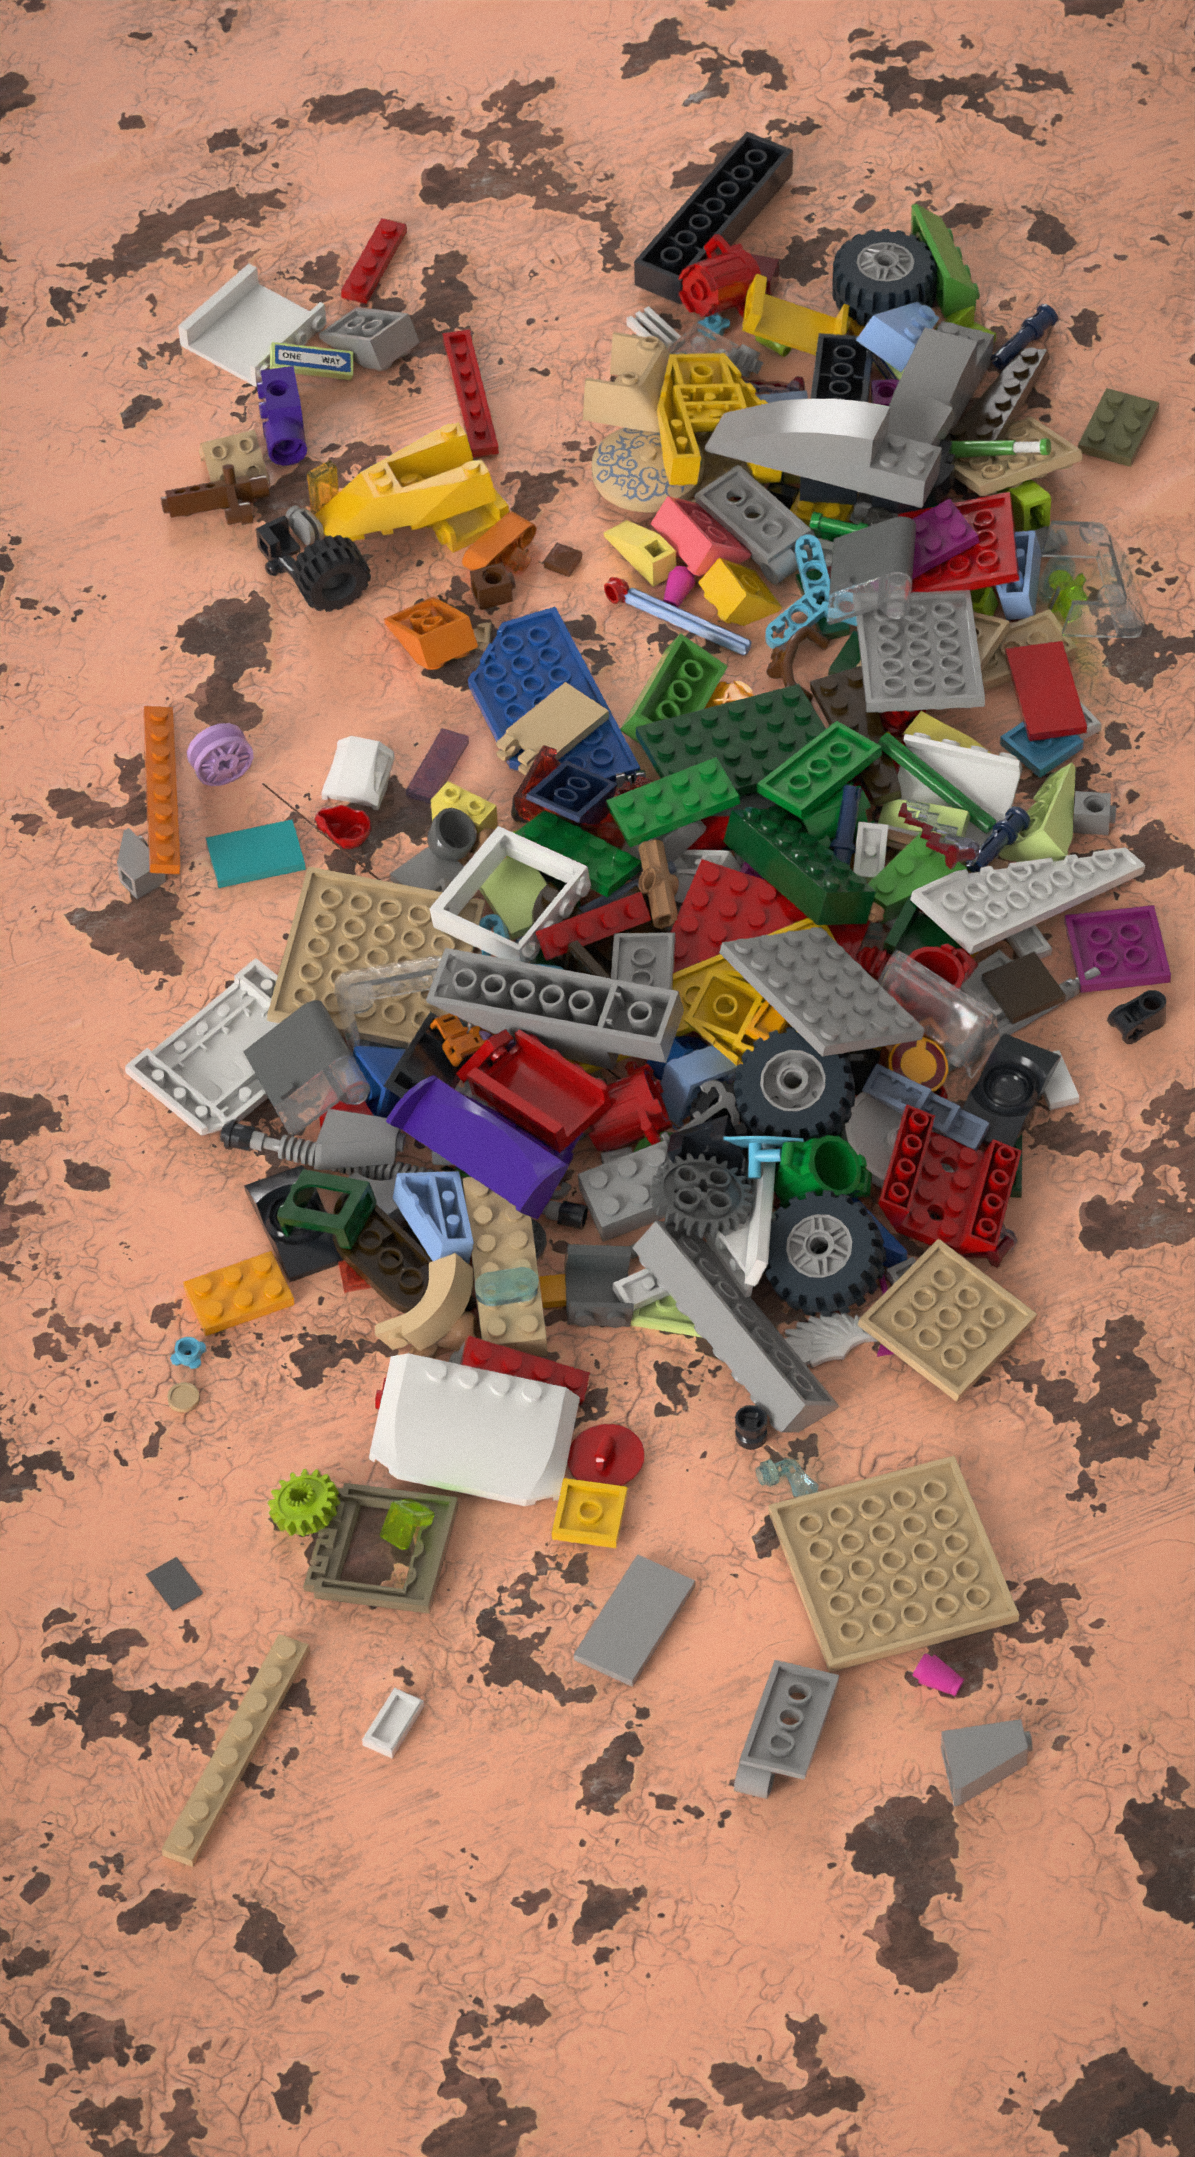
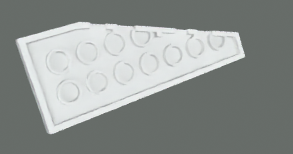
M1124 847L1095 851L1092 856L1078 858L1074 854L1065 856L1064 860L1054 862L1052 858L1009 863L1008 868L994 870L992 866L981 867L980 872L975 873L959 870L914 890L910 900L971 955L1142 875L1146 865Z

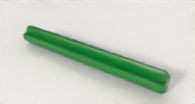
M886 733L880 738L878 745L881 746L882 751L951 807L968 811L970 815L969 821L983 833L989 834L993 830V826L997 822L995 818L890 733Z

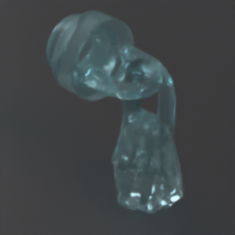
M787 1458L777 1463L768 1459L761 1462L759 1467H756V1476L762 1486L768 1485L771 1487L779 1483V1477L786 1475L794 1497L797 1498L818 1492V1484L806 1475L794 1459ZM792 1465H793V1467L795 1468L796 1472H794V1473L791 1474V1473H790V1469L792 1468Z

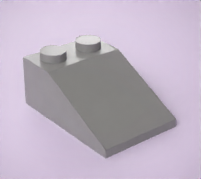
M356 307L318 334L321 340L337 350L353 351V361L362 367L377 369V371L388 369L392 366L393 361L409 354L411 349L420 343L409 313Z

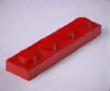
M381 218L341 289V298L364 304L368 303L407 233V224Z
M638 892L538 930L535 933L545 960L567 953L568 944L576 940L582 946H585L652 919L642 893Z
M468 1336L465 1341L460 1365L566 1387L580 1397L578 1405H582L585 1400L590 1372L472 1336Z

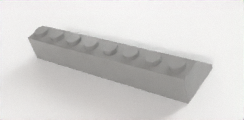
M655 1221L632 1247L639 1255L640 1263L646 1269L652 1271L658 1279L657 1283L660 1288L673 1297L676 1301L677 1309L690 1318L695 1325V1331L711 1344L714 1355L728 1365L732 1370V1377L749 1391L752 1402L766 1412L770 1417V1424L780 1432H800L835 1411L839 1407L836 1401L751 1297H744L719 1258L707 1243L699 1237L698 1232L693 1231L690 1236H687L686 1228L675 1231L676 1223L674 1222L665 1224L664 1221Z

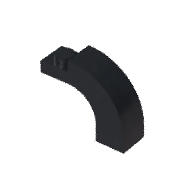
M941 439L939 447H942L939 476L922 508L872 495V509L901 514L930 508L939 503L949 493L954 484L956 455L952 454V442Z

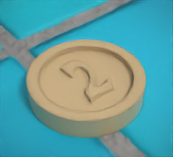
M183 1382L170 1388L167 1399L169 1406L173 1410L184 1413L197 1407L200 1395L196 1386Z

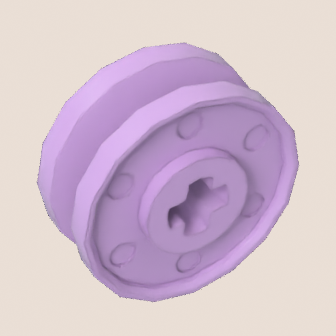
M230 723L216 724L206 728L196 735L187 750L188 761L195 769L196 776L203 784L209 786H222L235 781L249 769L254 758L253 749L246 741L242 730Z

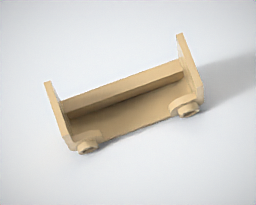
M614 332L612 336L610 374L619 376L614 382L593 378L585 379L583 420L647 432H660L657 407L669 355L671 354L665 344L654 336L641 337Z

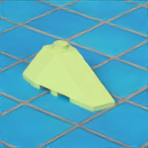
M1073 763L1048 776L1033 798L1036 803L1026 811L1031 820L1029 827L1018 833V838L1013 844L1006 845L999 853L1001 858L1016 862L1052 858L1054 862L1061 861L1068 855L1067 850L1073 839L1076 769Z

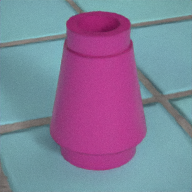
M674 567L668 574L663 601L679 608L695 585V574L691 573L687 567Z
M927 1653L923 1655L912 1675L919 1680V1684L956 1696L965 1680L935 1654L930 1656Z

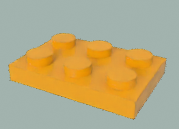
M272 1251L183 1282L186 1295L205 1336L295 1305L294 1297Z

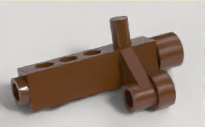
M226 464L222 467L224 480L165 491L166 496L161 497L163 513H169L170 517L173 518L190 516L194 513L221 508L225 511L227 525L237 523L242 525L252 524L253 515L250 503L254 502V499L270 496L266 475L235 477L234 465Z

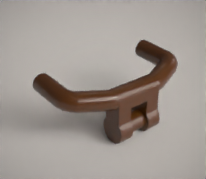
M801 627L787 642L772 650V662L768 664L767 675L773 679H779L782 676L785 687L796 685L792 665L798 645L808 638L820 648L825 649L829 645L830 640L812 627ZM800 686L811 702L814 695Z

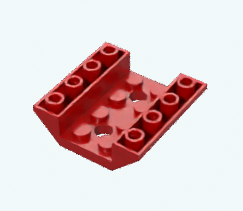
M906 1104L878 1205L896 1232L930 1246L940 1239L959 1255L995 1250L1022 1151L994 1139L985 1152L975 1151L955 1140L931 1131L935 1115ZM941 1164L949 1165L954 1172L945 1171ZM928 1211L938 1214L941 1220H933L929 1216Z

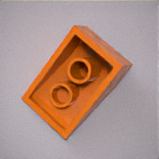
M434 596L384 618L385 625L414 661L428 670L439 669L445 665L444 662L453 658L465 657L471 650L478 647L469 616Z

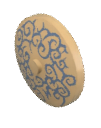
M623 427L609 434L597 446L592 457L593 482L599 493L618 507L636 512H658L667 496L689 500L698 491L705 473L703 452L698 445L701 462L697 484L684 486L669 485L664 468L660 432L654 433Z

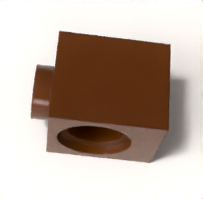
M503 562L470 571L471 591L480 610L513 602L512 590L516 589L513 574L511 572L507 573Z

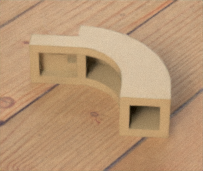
M456 1253L430 1262L429 1283L421 1301L409 1312L376 1324L375 1335L392 1350L412 1344L421 1351L439 1341L452 1329L468 1304L473 1286V1268Z

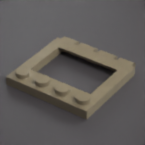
M344 1483L343 1488L337 1487L339 1491L337 1496L341 1501L340 1505L336 1506L337 1515L333 1516L329 1525L325 1526L318 1533L319 1539L316 1540L310 1561L312 1566L308 1568L303 1589L313 1592L316 1599L430 1614L459 1507L458 1497ZM361 1506L424 1514L403 1589L340 1581Z

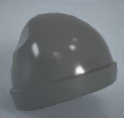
M446 808L440 811L433 819L428 831L427 843L429 849L435 856L445 861H456L464 858L473 848L476 840L477 831L474 822L467 814L455 808Z

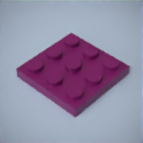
M1154 905L1065 915L1064 924L1076 976L1080 982V993L1171 983V972ZM1093 967H1097L1101 974L1086 980L1084 973Z

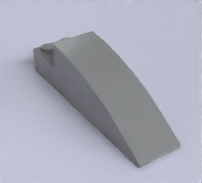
M943 321L937 330L925 327L890 402L889 424L927 396H930L936 400L937 398H943L952 404L956 419L951 428L956 426L992 362L994 335Z
M841 399L781 400L724 413L705 446V451L922 508L939 476L942 447L888 434L891 406Z
M445 948L426 999L427 1003L494 1034L506 1029L513 1037L512 1040L516 1041L514 1033L520 1029L528 1035L533 1034L549 1049H556L564 1058L614 1070L619 1054L666 1063L684 1012L679 992L675 990Z

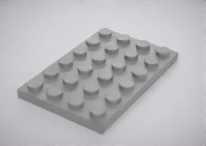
M970 590L854 595L867 712L882 713L886 711L985 707V694Z
M821 927L722 942L719 953L822 1057L922 1040L925 1029Z

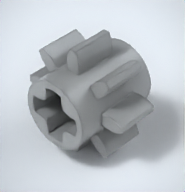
M744 344L741 345L739 350L732 347L728 356L741 372V375L749 378L751 372L758 374L763 365V362L757 360L760 352Z

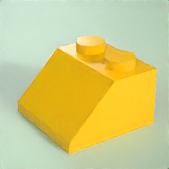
M720 557L698 582L705 591L704 597L719 610L718 616L728 624L733 622L746 626L775 614L783 608L755 570Z

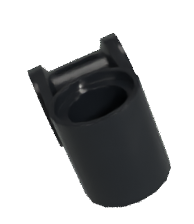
M1146 991L1131 1001L1114 1008L1110 1012L1107 1022L1110 1026L1118 1029L1122 1034V1040L1126 1044L1136 1043L1142 1037L1164 1026L1166 1022V998L1159 991Z

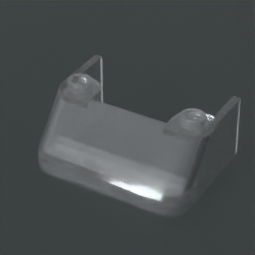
M1052 520L1040 552L1041 557L1096 558L1103 586L1099 589L1097 595L1098 601L1073 600L1061 632L1062 637H1139L1145 626L1144 614L1128 556L1110 531L1099 522Z
M895 950L877 982L925 1029V1035L944 1047L948 1054L947 1060L958 1068L965 1066L967 1076L973 1078L1000 1039L996 1015L987 1007L917 961Z
M442 955L345 971L336 978L334 992L348 1048L352 1055L354 1047L360 1046V1036L354 1014L368 1011L373 1006L375 999L430 990ZM460 1018L463 1027L467 1026L468 1033L474 1024Z

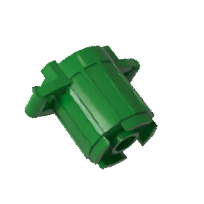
M851 781V782H849V783H846L844 786H846V785H851V786H852V785H853V781ZM843 787L802 819L784 809L788 816L802 824L803 829L817 837L818 841L828 849L832 840H835ZM863 790L853 842L857 838L858 822L875 823V821L868 822L865 810L871 808V805Z
M827 1135L819 1139L813 1138L806 1142H784L782 1145L781 1162H776L774 1178V1191L781 1201L780 1207L787 1209L791 1206L788 1200L797 1196L800 1201L806 1198V1192L815 1191L817 1196H823V1191L829 1190L834 1191L836 1197H839L842 1193L851 1198L869 1197L872 1172L865 1168L867 1166L866 1158L861 1154L857 1155L852 1146L838 1136Z

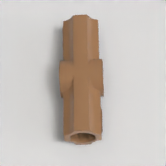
M657 839L644 841L638 846L643 868L638 882L639 890L648 895L654 927L660 929L673 927L678 916L674 896L678 891L679 880L677 876L669 873L663 841Z

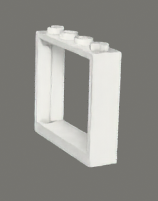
M498 826L430 907L433 927L498 958L528 963L537 956L541 947L535 932L562 922L564 918L569 917L576 903L589 892L591 882L588 867ZM506 856L567 883L518 944L457 916Z

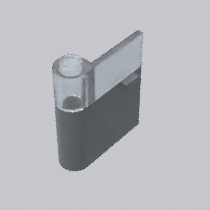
M895 517L834 539L827 622L830 625L878 608L893 619L902 618L910 612L916 538L915 521L907 517Z
M313 1000L302 1005L243 1051L291 1137L297 1135L339 1101L357 1105L364 1102L370 1092V1085L326 1007L319 1000Z

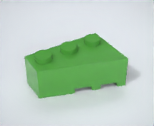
M920 832L868 883L876 891L873 902L881 906L885 911L882 915L884 919L879 923L884 924L897 918L914 890L955 871L967 870V867L957 862L953 869H949L945 863V855L926 847L928 840L920 838L922 833Z

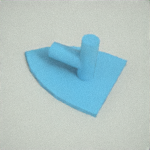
M724 1137V1140L744 1149H749L748 1178L750 1179L761 1178V1162H781L782 1149L761 1150V1148L782 1147L784 1142H803L802 1138Z

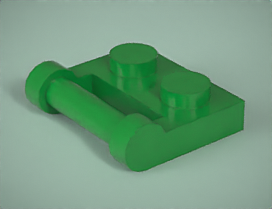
M815 511L810 520V528L814 530L815 537L834 542L835 538L870 526L862 522L857 525L824 517L823 513Z

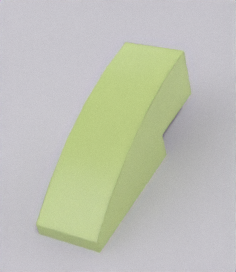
M898 799L883 804L878 824L881 823L919 833L922 832V828L905 824V818L898 816L901 805L905 802L907 803V811L912 813V818L933 826L932 832L942 834L941 838L961 843L964 841L970 820L968 811Z

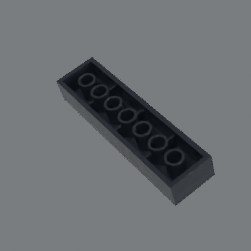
M746 131L634 261L635 286L682 305V300L679 296V292L683 291V279H679L681 272L689 265L708 259L704 246L715 234H720L730 246L734 244L793 174V150ZM718 247L715 252L717 255H720L722 251Z
M819 333L810 399H841L868 402L873 352L856 341L858 336ZM802 476L800 478V501L837 503L841 505H856L858 491Z

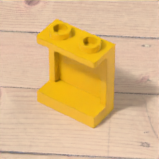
M495 490L497 501L426 527H431L435 531L440 544H446L454 553L476 542L501 518L509 513V505Z

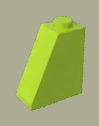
M1032 479L1024 481L1018 487H1007L997 491L996 494L1006 492L1011 494L1015 532L1034 531L1050 526L1051 496Z

